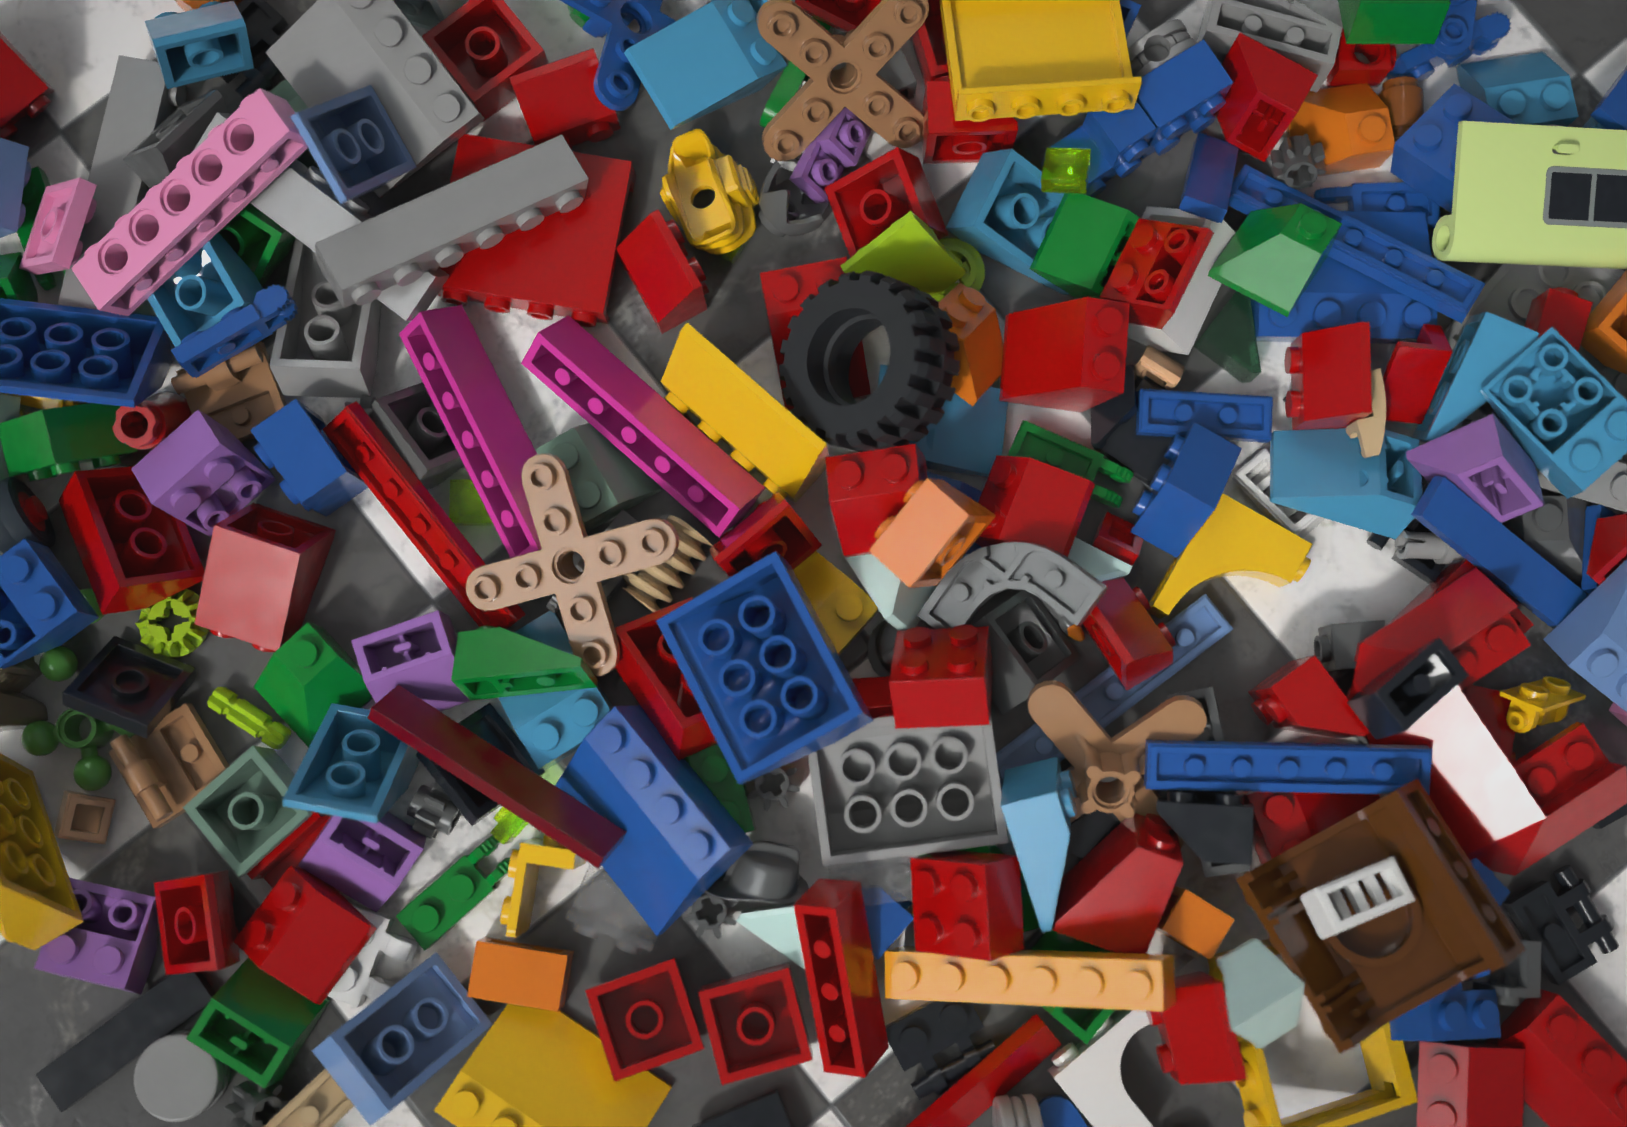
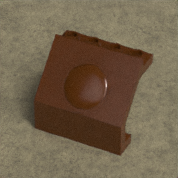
M1418 778L1236 879L1243 891L1246 902L1254 909L1266 929L1272 946L1280 953L1288 968L1305 983L1303 994L1319 1018L1324 1033L1332 1040L1339 1054L1356 1047L1382 1026L1455 985L1486 970L1493 972L1502 968L1527 950ZM1394 856L1416 900L1326 939H1321L1301 901V895ZM1375 874L1374 876L1386 900H1392L1393 898L1381 874ZM1362 880L1358 881L1370 908L1375 907ZM1344 888L1339 889L1352 916L1357 915Z

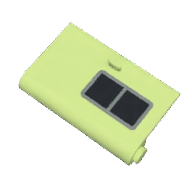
M1476 121L1458 122L1452 214L1441 217L1436 223L1432 237L1434 256L1440 261L1627 269V130ZM1553 151H1557L1558 153L1563 154H1554Z

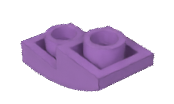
M844 107L804 150L790 180L815 204L829 202L824 188L839 180L845 167L857 165L872 130L855 114Z

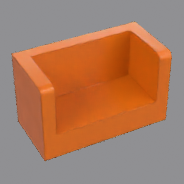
M1174 886L1156 930L1186 949L1194 950L1202 956L1211 959L1235 919L1187 889Z
M484 937L476 942L467 997L558 1012L565 1005L574 951Z

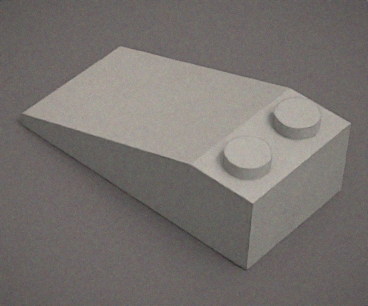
M296 238L285 289L288 290L291 298L297 303L298 314L295 315L296 318H293L292 321H287L286 325L277 329L270 361V368L284 396L361 398L362 395L371 396L378 358L382 302L375 299L365 305H356L355 303L343 308L317 263L316 253Z

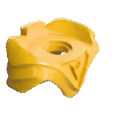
M694 129L677 136L670 149L668 173L662 177L661 198L675 221L684 230L688 242L693 247L716 255L731 252L747 242L755 233L756 221L753 207L759 204V194L755 181L752 179L747 168L742 167L741 164L738 165L729 154L721 153L711 143L703 130ZM710 189L715 192L714 201L708 207L696 208L693 206L694 197L701 190Z

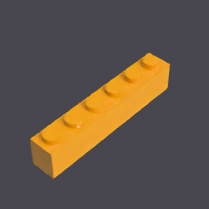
M901 946L884 951L885 999L1165 1011L1176 1004L1174 955L1023 950L993 961H984L915 951V946Z

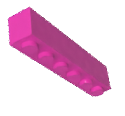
M462 305L419 312L399 335L510 558L541 550L521 478L523 465L529 458L537 455L494 370L493 364L490 362Z
M568 315L537 333L521 364L716 536L720 538L746 516L765 487Z

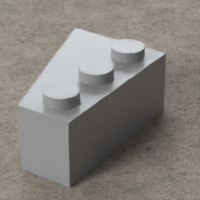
M1207 0L1197 43L1205 39L1222 64L1241 32L1316 73L1318 76L1310 91L1318 92L1335 64L1342 27L1297 0H1294L1292 4L1286 0Z

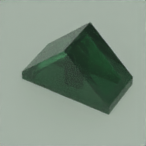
M1236 291L1193 347L1241 383L1253 381L1261 373L1251 301L1249 297Z

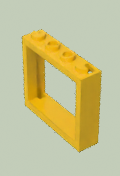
M1269 938L1261 940L1274 955L1280 954L1272 946ZM1233 949L1216 953L1211 959L1207 958L1210 969L1209 975L1222 981L1223 986V975L1216 959ZM1390 1022L1360 1043L1371 1089L1282 1119L1279 1116L1263 1048H1256L1255 1044L1236 1033L1248 1078L1235 1082L1240 1090L1245 1111L1243 1116L1245 1127H1346L1417 1103L1418 1098L1404 1044L1400 1040H1391Z

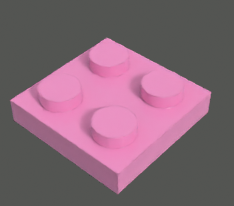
M76 178L45 188L19 266L20 269L39 275L70 269V266L77 263L83 249V242L79 240L83 226L90 222L96 210L97 202L93 199L97 185L82 178Z

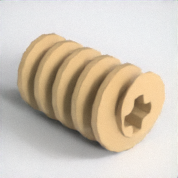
M669 515L667 521L675 527L679 535V547L673 558L663 564L639 570L638 574L631 572L622 575L627 584V587L623 589L652 613L660 610L656 603L657 599L669 603L674 600L667 589L669 585L683 589L685 585L678 574L680 571L691 575L696 573L690 562L692 557L702 561L707 559L701 545L713 546L688 523L673 515Z

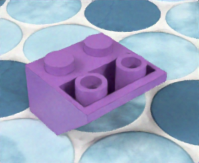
M199 409L131 469L152 505L209 537L212 536L215 524L243 509L276 480L272 473L226 427Z
M1494 414L1473 421L1466 426L1406 452L1407 460L1428 483H1430L1433 476L1446 477L1500 523L1545 505L1535 463Z
M437 610L351 640L364 683L375 703L397 685L402 686L440 712L470 702L465 694L451 681L457 637L448 614Z
M387 812L378 823L331 815L298 866L377 913L399 887L423 851L427 837L412 830L413 826L390 812Z
M69 878L84 922L43 945L34 969L142 995L157 951L158 913L156 898Z

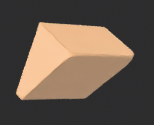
M1149 345L1135 364L1137 376L1142 379L1147 376L1167 390H1172L1178 384L1185 369L1182 364Z
M64 790L54 835L61 839L106 844L116 800Z

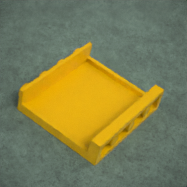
M939 0L955 121L970 120L973 122H983L994 118L1009 117L1028 119L1039 115L1054 114L1073 116L1084 112L1099 111L1118 113L1134 109L1142 80L1141 77H1133L1120 0Z

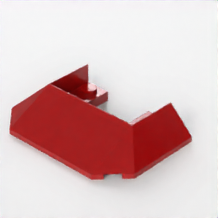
M1472 568L1357 644L1354 659L1356 667L1351 689L1348 688L1347 698L1350 700L1379 674L1433 639L1439 637L1469 676L1405 732L1378 740L1371 733H1368L1365 738L1369 744L1427 745L1432 749L1430 793L1428 796L1469 860L1477 858L1491 871L1516 876L1627 804L1626 765L1609 762L1584 723L1575 722L1514 763H1509L1462 690L1531 646V644L1510 614L1511 611L1519 606L1477 568Z

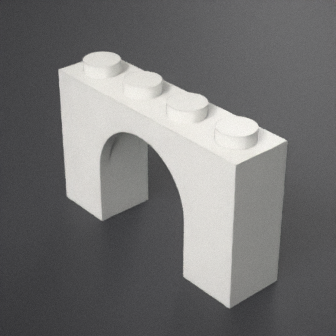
M1184 953L1181 957L1178 954H1174L1175 977L1197 971L1208 974L1195 957ZM1118 1009L1109 1016L1087 1045L1083 1041L1079 1042L1076 1046L1072 1042L1068 1043L1051 1059L1054 1065L1048 1069V1072L1093 1127H1153L1127 1094L1120 1073L1121 1057L1126 1044L1137 1031L1150 1024L1146 1010Z

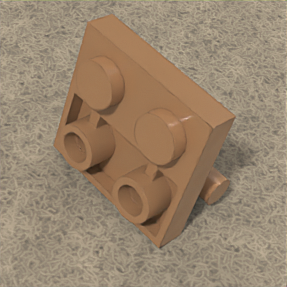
M262 341L220 363L197 378H192L184 368L176 371L177 376L171 378L176 393L178 395L184 393L191 414L199 409L226 427L241 443L255 438L250 430L287 405L270 368L271 360Z
M184 703L167 714L147 739L136 734L129 738L127 734H124L110 742L113 749L108 752L153 829L161 828L185 813L186 811L183 807L229 767L228 762L192 703Z

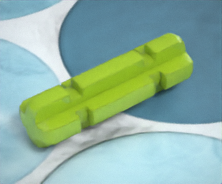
M219 686L213 691L207 701L209 708L220 715L227 714L226 719L255 738L262 737L261 742L272 749L280 750L287 743L292 734L288 727L279 721L272 722L273 718L245 699H237L238 695L226 687Z

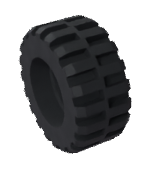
M853 271L839 276V282L833 279L828 280L818 287L819 294L817 296L810 294L800 306L803 310L799 316L793 315L787 326L791 329L788 340L782 341L780 353L785 354L784 364H779L780 380L786 382V387L782 389L786 405L793 406L794 408L791 410V413L821 440L830 445L863 452L909 445L908 440L913 442L920 441L929 433L926 427L930 423L937 425L945 414L941 408L946 400L952 401L956 388L951 387L953 375L959 376L960 361L954 359V352L959 351L957 334L948 331L952 328L950 317L946 311L939 309L938 301L931 295L920 291L919 288L878 272L865 271L860 274ZM883 325L890 345L888 368L876 390L866 399L857 403L849 385L850 362L861 340L869 332Z

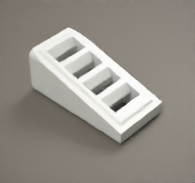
M1265 447L1234 473L1232 478L1269 520L1304 538L1325 518L1307 513L1294 524L1290 518L1298 513L1299 510L1286 507L1281 511L1277 507L1279 504L1270 502V497L1268 498L1264 494L1270 488V474L1257 485L1251 481L1267 466L1270 469V451Z
M1394 856L1301 895V901L1321 939H1326L1416 900ZM1375 874H1381L1393 898L1392 900H1386L1374 876ZM1362 880L1375 907L1370 908L1358 881ZM1344 888L1357 915L1352 916L1339 889Z

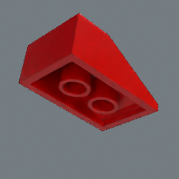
M847 256L760 273L761 290L781 391L786 387V382L780 380L779 364H784L785 355L780 353L782 341L788 340L791 329L787 326L793 315L799 316L803 310L800 306L810 294L815 296L819 294L818 287L830 279L839 282L838 277L844 274L841 265L847 261ZM862 340L853 353L849 367V385L854 399L871 395ZM782 393L784 407L790 412L794 407L786 405Z
M1256 791L1237 793L1244 795V803L1254 804L1253 845L1261 865L1381 799L1379 794Z

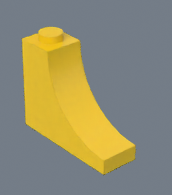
M1222 493L1214 512L1177 558L1174 557L1149 601L1151 609L1147 612L1159 619L1166 617L1178 601L1193 587L1201 582L1223 576L1257 578L1279 588L1290 584L1293 580L1298 582L1311 563V559L1306 557L1313 544Z

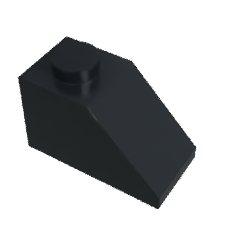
M1438 637L1379 674L1347 703L1374 738L1378 740L1408 730L1468 677L1469 674Z

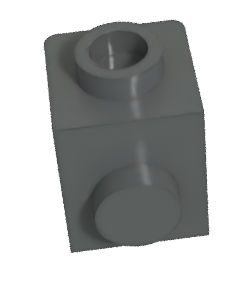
M1520 939L1527 950L1508 965L1491 972L1490 982H1473L1472 990L1495 989L1497 1003L1500 1005L1520 1006V998H1540L1541 942Z

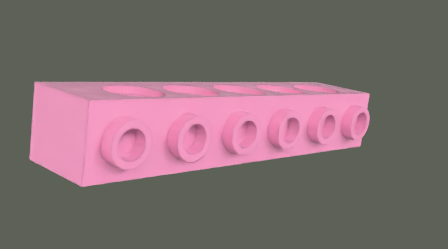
M261 88L245 97L240 103V107L226 121L214 127L203 143L191 154L183 157L177 163L176 168L160 184L153 186L147 191L145 198L134 209L120 217L111 231L98 243L91 245L85 251L84 256L71 269L99 311L124 316L131 315L308 149L290 117L295 114V111L286 99Z

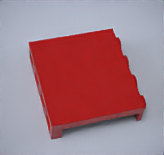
M464 134L458 140L450 183L536 145ZM573 152L589 178L583 202L570 212L561 213L557 211L544 217V220L539 225L530 230L521 231L517 229L506 234L502 241L491 248L481 249L478 247L465 253L457 263L445 268L440 267L450 277L442 286L438 296H441L443 302L456 306H467L468 301L484 303V308L498 313H510L511 308L527 310L528 316L540 320H553L554 315L563 317L569 315L582 327H596V322L608 324L607 305L617 258L616 247L620 242L628 194L634 191L636 180L632 161Z

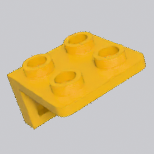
M544 835L543 839L533 838L521 842L519 850L513 849L508 867V877L515 878L512 897H505L500 918L501 924L507 925L506 936L517 938L530 928L540 865L574 870L585 864L586 861L547 835Z

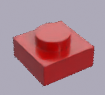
M1106 512L1099 524L1092 546L1132 566L1139 556L1144 539L1130 532L1133 524Z

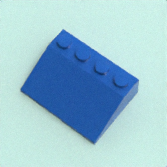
M1341 211L1432 257L1425 212ZM1329 256L1288 317L1249 297L1246 300V341L1293 342L1299 335L1305 332L1357 322H1370V343L1396 344L1399 341L1416 343L1423 324L1437 325L1436 310Z
M0 298V393L135 408L162 387L173 357L171 340L157 316L140 314L124 316L99 311L98 309Z
M777 551L656 620L727 763L740 785L834 744L874 721L790 563Z
M641 705L614 706L583 739L555 785L626 831L622 842L602 864V867L656 936L662 935L754 844L684 758L679 761L677 760Z

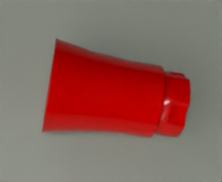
M162 392L145 399L135 408L121 406L115 412L116 421L112 428L115 436L121 443H126L136 449H154L192 414L186 398L176 393Z

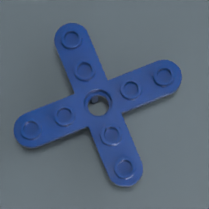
M560 0L590 17L582 27L586 33L595 38L598 36L603 38L607 34L594 78V91L600 102L609 109L615 111L628 109L637 98L641 80L624 52L627 48L676 22V20L660 12L663 0ZM634 19L640 27L637 33L627 27Z

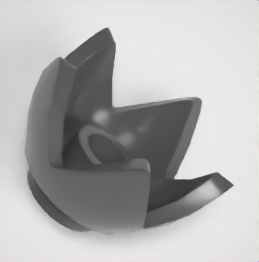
M775 160L760 191L759 206L761 211L759 212V218L771 233L778 237H784L785 235L800 236L818 229L832 211L830 203L804 205V192L790 180L792 173L776 180L781 165Z

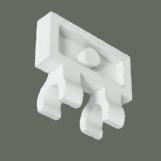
M352 903L377 929L327 996L352 1006L360 1007L364 1004L366 996L374 1001L397 983L374 975L382 952L392 958L406 962L408 959H414L419 944L414 939L391 932L395 918L379 912L376 913L371 909Z

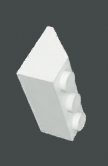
M1147 206L1141 219L1210 228L1214 232L1175 313L1162 329L1128 323V338L1145 346L1149 345L1156 350L1189 355L1222 284L1209 277L1208 273L1236 232L1224 220L1222 223H1217L1180 209Z

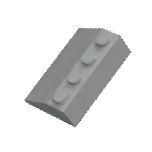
M317 0L265 52L308 108L372 85L417 166L413 170L374 190L380 199L484 120V117L394 0Z
M991 714L990 725L895 729L894 715L873 718L874 721L834 744L808 755L823 867L1008 843L1006 822L1001 808L1002 793Z

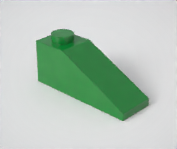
M481 626L476 630L458 632L451 681L470 701L597 687V677L582 658L501 627Z

